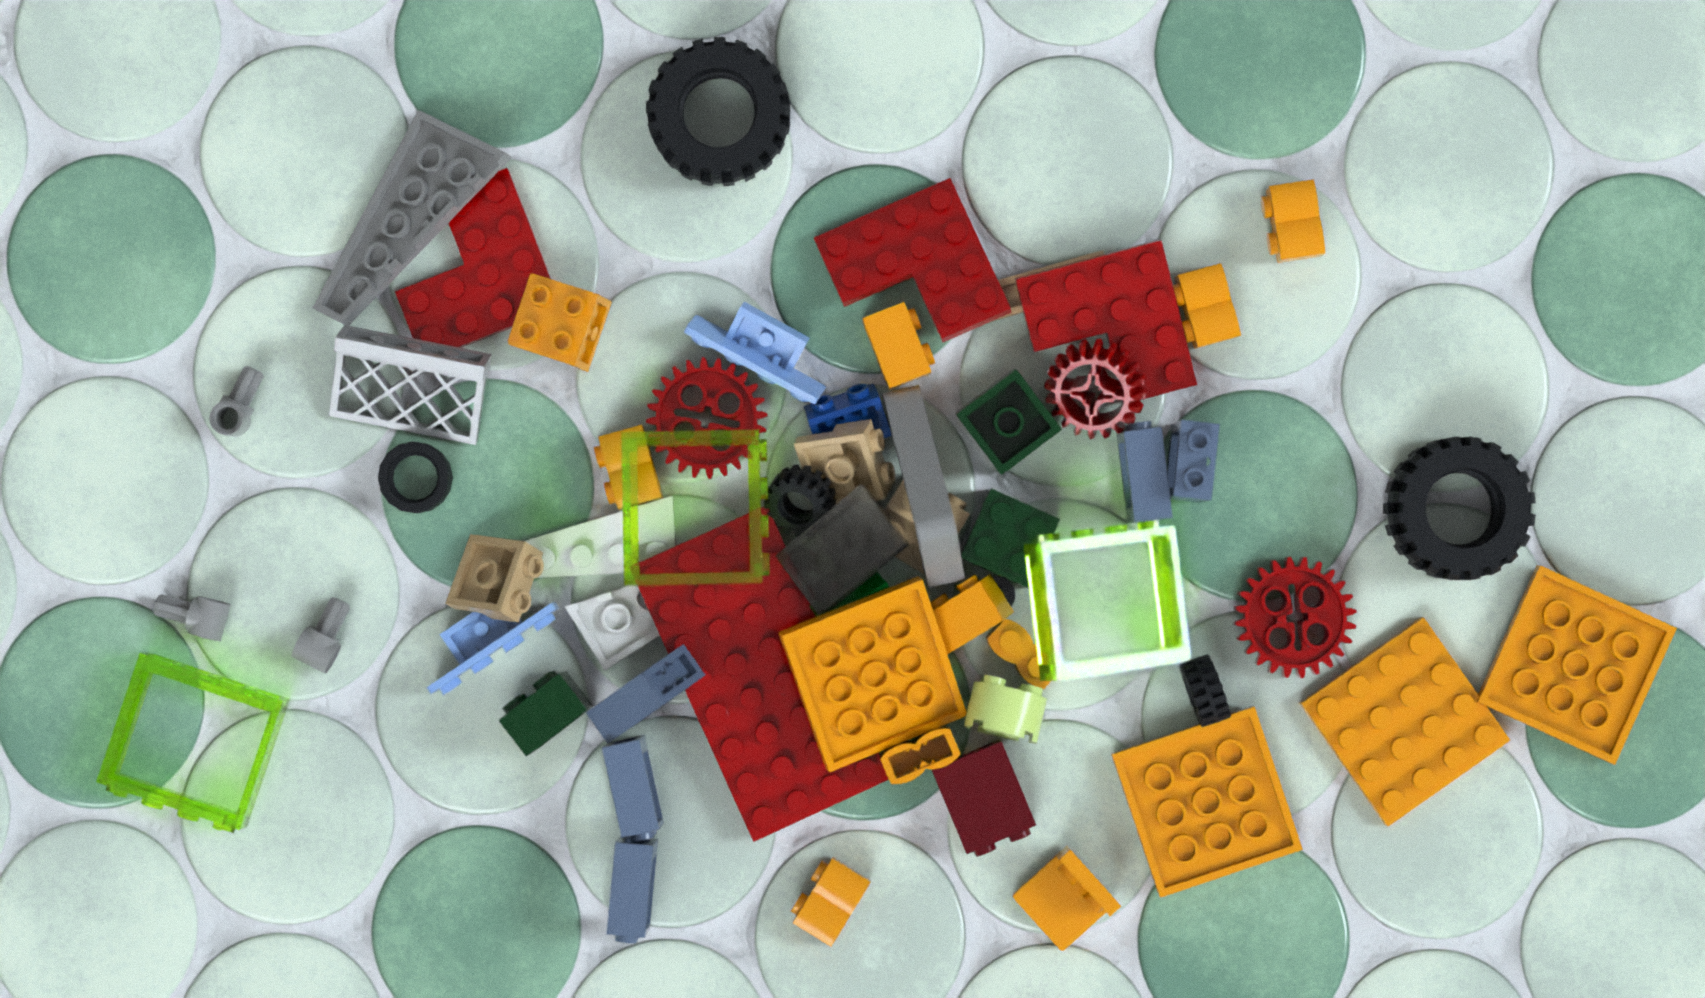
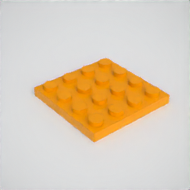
M1537 565L1482 684L1476 702L1615 765L1677 628L1548 568Z
M919 576L778 632L821 757L829 773L966 716L967 712L923 579Z
M1420 617L1300 702L1302 708L1387 827L1511 741L1487 706L1476 702L1479 697L1478 693L1424 617Z
M1254 706L1233 712L1230 718L1205 727L1197 724L1111 753L1160 898L1303 850Z

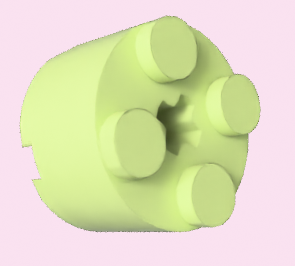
M984 675V678L981 677L980 682L975 681L973 683L964 727L970 729L974 722L979 724L978 732L1019 741V737L1024 738V735H1029L1028 743L1037 744L1047 698L1042 697V688L1028 684H1021L1017 689L1006 687L1005 679L990 675Z

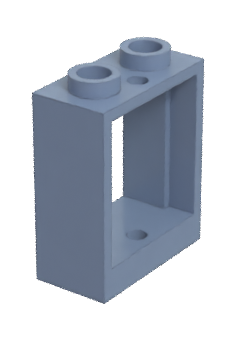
M1180 420L1171 424L1167 460L1170 499L1191 502L1212 500L1220 424ZM1207 457L1210 459L1208 466H1206Z
M1151 421L1125 425V431L1116 436L1127 524L1173 518L1162 427L1152 428Z
M683 644L586 713L608 744L704 677L705 674Z
M645 735L606 744L602 747L621 837L631 836L632 842L655 837L654 835L657 834L656 830L661 828L664 821Z
M620 836L615 842L606 934L615 935V941L638 943V938H645L650 929L658 839L650 838L632 842L631 836L623 838Z

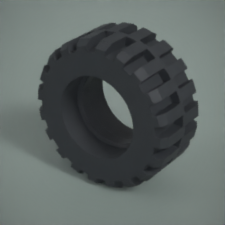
M714 37L712 42H703V38L692 41L693 46L685 50L680 47L674 51V57L668 63L664 61L657 69L659 74L656 80L651 81L648 89L650 93L649 101H646V114L650 134L658 151L672 169L678 170L681 176L691 181L695 179L701 181L702 185L707 186L723 184L724 187L735 185L734 182L743 179L747 182L755 178V174L763 169L765 171L773 163L772 160L776 154L781 153L785 145L786 135L789 134L791 112L786 84L783 82L775 64H771L766 59V55L759 49H750L746 42L737 39L735 43L727 42L725 37ZM712 79L735 81L744 87L752 98L754 104L753 123L748 133L738 142L724 147H712L699 142L688 131L684 121L686 99L695 87L705 81Z
M1457 436L1436 440L1408 454L1409 458L1405 462L1399 463L1393 471L1396 475L1393 481H1389L1385 492L1388 493L1387 503H1383V514H1387L1389 523L1385 525L1387 535L1393 536L1396 542L1393 547L1398 554L1404 555L1408 559V564L1416 570H1423L1426 572V575L1448 580L1481 579L1482 576L1493 575L1501 571V567L1504 564H1511L1519 556L1517 550L1527 545L1531 536L1526 533L1529 526H1534L1536 514H1531V504L1536 503L1535 493L1529 492L1526 483L1530 482L1526 471H1519L1516 466L1519 461L1512 454H1504L1501 451L1502 447L1493 442L1486 443L1481 441V438L1471 436ZM1453 473L1467 474L1476 478L1486 489L1491 502V517L1486 530L1478 539L1466 544H1452L1440 539L1431 529L1426 516V500L1431 487L1440 478Z

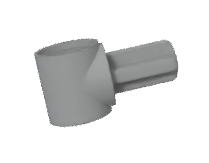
M245 366L229 397L223 395L220 402L212 408L209 420L216 432L236 437L244 434L249 429L251 415L254 411L249 406L264 378L260 371ZM229 409L236 410L238 414V423L232 429L225 428L222 422L224 413Z
M161 594L155 601L154 614L158 617L184 623L185 629L188 630L187 633L221 641L231 604L202 596H197L192 602Z
M330 598L316 627H306L301 633L291 657L326 674L340 651L341 643H339L340 640L336 638V635L350 610V605L338 598Z

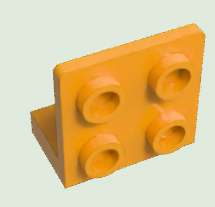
M531 274L508 338V344L588 372L612 301L599 294L540 275Z
M1065 846L1013 894L1014 900L1061 951L1068 948L1105 913L1111 916L1121 907L1117 900L1068 846Z

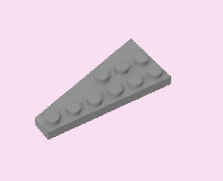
M418 110L313 308L349 326L512 157L506 152Z

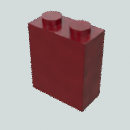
M1000 739L960 755L954 762L945 767L931 769L966 854L974 852L975 856L979 857L995 850V843L1009 837L1010 842H1015L1031 835L1029 828L1036 826V823Z

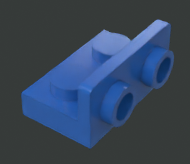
M856 384L849 387L844 393L835 396L823 395L816 404L810 403L804 406L812 435L832 432L836 424L871 419L874 429H881L884 438L892 436L875 384Z

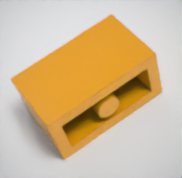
M905 302L862 318V323L888 390L931 374L930 365L935 364V360L928 343L921 345L916 331L922 329L914 308L907 310Z
M991 574L978 580L976 575H973L956 586L959 590L958 594L949 599L946 593L930 602L947 654L999 624L1014 612Z

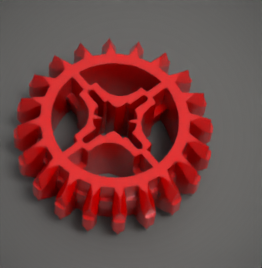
M1101 338L1096 339L1093 348H1091L1086 339L1081 340L1079 349L1070 344L1065 350L1066 355L1058 353L1054 359L1056 365H1050L1047 371L1048 376L1051 378L1047 379L1044 383V389L1050 391V393L1046 396L1045 400L1048 404H1057L1051 411L1052 417L1063 415L1062 428L1069 426L1070 423L1075 425V436L1079 435L1082 429L1088 430L1087 435L1090 440L1095 438L1097 431H1100L1104 439L1110 437L1112 429L1120 434L1124 431L1125 424L1135 422L1136 416L1134 413H1141L1144 405L1140 400L1145 398L1147 390L1140 386L1146 380L1145 375L1134 374L1140 367L1139 361L1127 362L1130 355L1129 350L1123 351L1121 355L1115 352L1117 349L1116 342H1112L1108 349L1103 348ZM1091 364L1088 375H1077L1076 379L1067 378L1068 373L1073 369ZM1105 368L1113 372L1119 380L1108 376ZM1094 378L1095 385L1099 387L1097 391L1101 390L1096 401V393L1092 392L1093 387L1089 389ZM1072 398L1081 401L1085 409L1077 405ZM1115 399L1124 400L1123 404L1117 409L1100 413L1103 403H1114Z

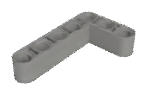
M917 385L882 393L915 525L927 586L931 588L965 580L955 520L920 387Z

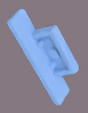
M746 302L741 305L728 331L699 315H695L684 330V333L691 336L692 340L699 346L713 348L722 353L730 363L749 368L756 372L757 376L764 382L778 384L790 391V394L801 402L816 404L826 388L822 383L794 368L810 338Z
M556 602L550 603L525 621L520 617L519 623L491 619L482 613L472 612L439 634L460 665L427 687L428 691L432 694L440 690L445 695L462 683L459 676L466 671L472 669L474 674L490 665L493 662L490 655L497 650L503 648L507 653L524 641L521 634L534 626L538 632L556 620L552 613L559 609Z

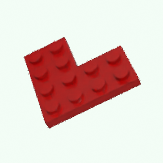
M508 168L498 171L449 222L464 265L395 291L414 339L462 348L511 329L529 276L536 274L551 279Z
M951 178L814 237L815 244L844 307L913 277L942 343L1012 313L1011 307Z
M1162 240L1150 241L1014 278L1034 352L1106 333L1109 346L1112 342H1116L1117 349L1115 352L1121 355L1123 351L1129 350L1130 355L1127 362L1139 361L1140 367L1134 374L1145 375L1146 380L1140 386L1147 390L1144 399L1197 385Z

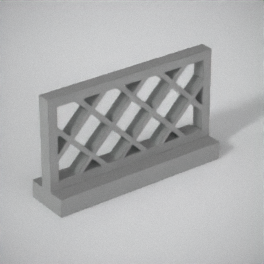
M348 325L343 326L335 337L334 351L336 352L329 416L476 445L479 436L487 372L490 369L492 354ZM346 356L359 358L368 370L354 379L345 367ZM386 364L395 365L405 377L391 386L379 369ZM424 371L434 373L441 382L440 386L429 393L426 392L416 379V376ZM371 374L384 390L372 399L367 396L358 384ZM343 378H344L345 381L347 382V384L342 387ZM460 379L477 382L475 394L466 400L461 397L452 385ZM407 382L412 385L421 397L408 407L395 392L396 389ZM352 388L363 403L357 409L340 407L341 394ZM446 389L458 405L443 414L432 397ZM387 395L400 410L399 413L392 417L382 415L374 405ZM474 402L473 411H472L471 408H470L468 405H470L471 403ZM426 403L437 419L429 424L420 423L411 411ZM462 410L471 421L470 432L456 430L448 418Z

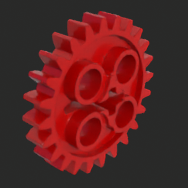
M702 357L700 368H695L690 360H686V372L682 373L677 367H672L675 379L671 381L662 376L660 379L666 387L664 391L652 390V393L659 398L658 403L647 404V408L655 411L656 416L646 419V423L657 427V430L648 435L649 439H661L662 442L655 449L656 453L668 450L669 454L665 463L669 465L676 459L679 460V473H682L688 466H691L693 478H697L700 470L705 469L708 479H712L714 469L719 468L723 476L726 477L728 476L727 465L732 463L735 468L740 470L742 468L738 458L744 456L749 460L753 459L752 454L748 450L750 445L754 447L762 446L754 437L756 433L767 432L766 428L758 425V420L767 418L768 413L757 411V407L762 405L765 399L764 397L753 398L752 394L759 388L758 384L746 387L745 382L749 374L744 372L736 377L734 375L736 364L734 363L725 371L722 370L720 358H717L713 367H708L706 358ZM697 386L702 390L703 398L698 405L687 406L684 404L682 394L687 387ZM734 394L739 398L740 406L735 413L725 414L720 411L719 401L723 395ZM706 408H711L713 416L738 421L740 426L733 428L717 423H709L708 428H702L703 424L700 420L676 416L674 411L675 409H683L704 414ZM683 422L692 424L695 429V436L688 443H680L675 438V429ZM719 430L729 432L732 437L730 447L724 451L715 450L711 444L713 434Z
M1285 557L1284 568H1281L1276 560H1271V572L1269 573L1262 567H1258L1256 570L1260 579L1256 581L1246 578L1245 580L1251 588L1250 592L1238 591L1237 593L1246 600L1245 604L1233 607L1237 612L1243 613V618L1234 621L1233 625L1244 627L1245 630L1236 638L1239 641L1249 640L1250 642L1244 653L1252 654L1257 652L1258 655L1254 664L1258 666L1265 661H1269V673L1273 674L1281 666L1282 677L1285 678L1290 676L1292 668H1295L1298 678H1304L1306 667H1309L1310 671L1315 675L1320 674L1318 664L1320 662L1327 667H1333L1330 655L1344 656L1343 651L1339 647L1340 642L1352 643V640L1344 634L1345 630L1356 629L1357 626L1347 621V616L1357 613V610L1346 608L1345 603L1353 598L1352 594L1341 595L1340 593L1346 582L1344 580L1335 583L1331 581L1335 574L1334 569H1329L1324 574L1320 573L1322 568V562L1316 561L1311 568H1308L1307 557H1301L1297 567L1294 566L1291 557ZM1290 584H1293L1295 587V611L1303 614V620H1298L1296 624L1301 642V649L1299 651L1294 646L1295 625L1286 620V615H1290L1293 612L1291 597L1288 591ZM1314 586L1320 593V600L1317 605L1310 608L1304 603L1302 597L1307 587ZM1272 590L1280 592L1283 598L1282 606L1276 611L1269 610L1265 604V597ZM1317 623L1323 628L1324 637L1320 643L1313 645L1308 641L1306 635L1308 628L1312 624ZM1280 627L1286 632L1287 641L1284 646L1276 649L1270 644L1269 635L1273 629Z

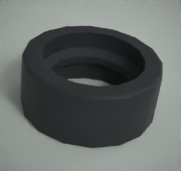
M413 441L399 444L390 450L381 462L378 474L380 491L388 503L400 511L412 513L431 511L443 503L451 491L453 479L450 463L441 451L429 444ZM414 455L423 456L430 460L435 466L438 476L436 487L432 493L418 500L407 499L401 495L396 489L393 479L395 468L399 462L406 457Z

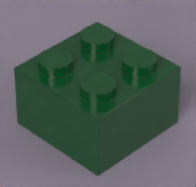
M1016 368L1012 369L955 412L956 416L1001 475L1062 430Z
M991 488L988 490L964 544L961 558L1023 587L1030 588L1060 519Z
M555 670L548 672L532 685L536 690L529 697L525 693L518 695L502 708L506 715L498 721L526 757L593 707L592 703L567 671L559 674Z

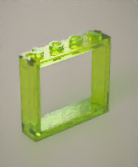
M759 430L621 432L624 586L762 584V576L769 575V553H762L761 538L769 537L768 515H761V500H768V477H760V462H767V439H759ZM747 445L750 572L640 574L638 447Z
M1158 520L1138 522V530L1127 531V524L1104 527L1105 534L1094 535L1093 528L1071 531V539L1061 540L1060 533L1037 535L1038 543L1024 544L1040 681H1060L1191 660L1175 526L1159 527ZM1148 540L1161 648L1062 662L1049 553Z
M151 652L139 653L96 783L107 786L105 791L114 793L113 795L127 798L129 793L141 797V804L151 808L162 810L165 805L177 809L176 815L187 820L198 822L201 817L213 821L212 827L220 831L225 830L234 833L235 829L241 830L246 828L290 699ZM153 673L271 712L237 811L120 773Z

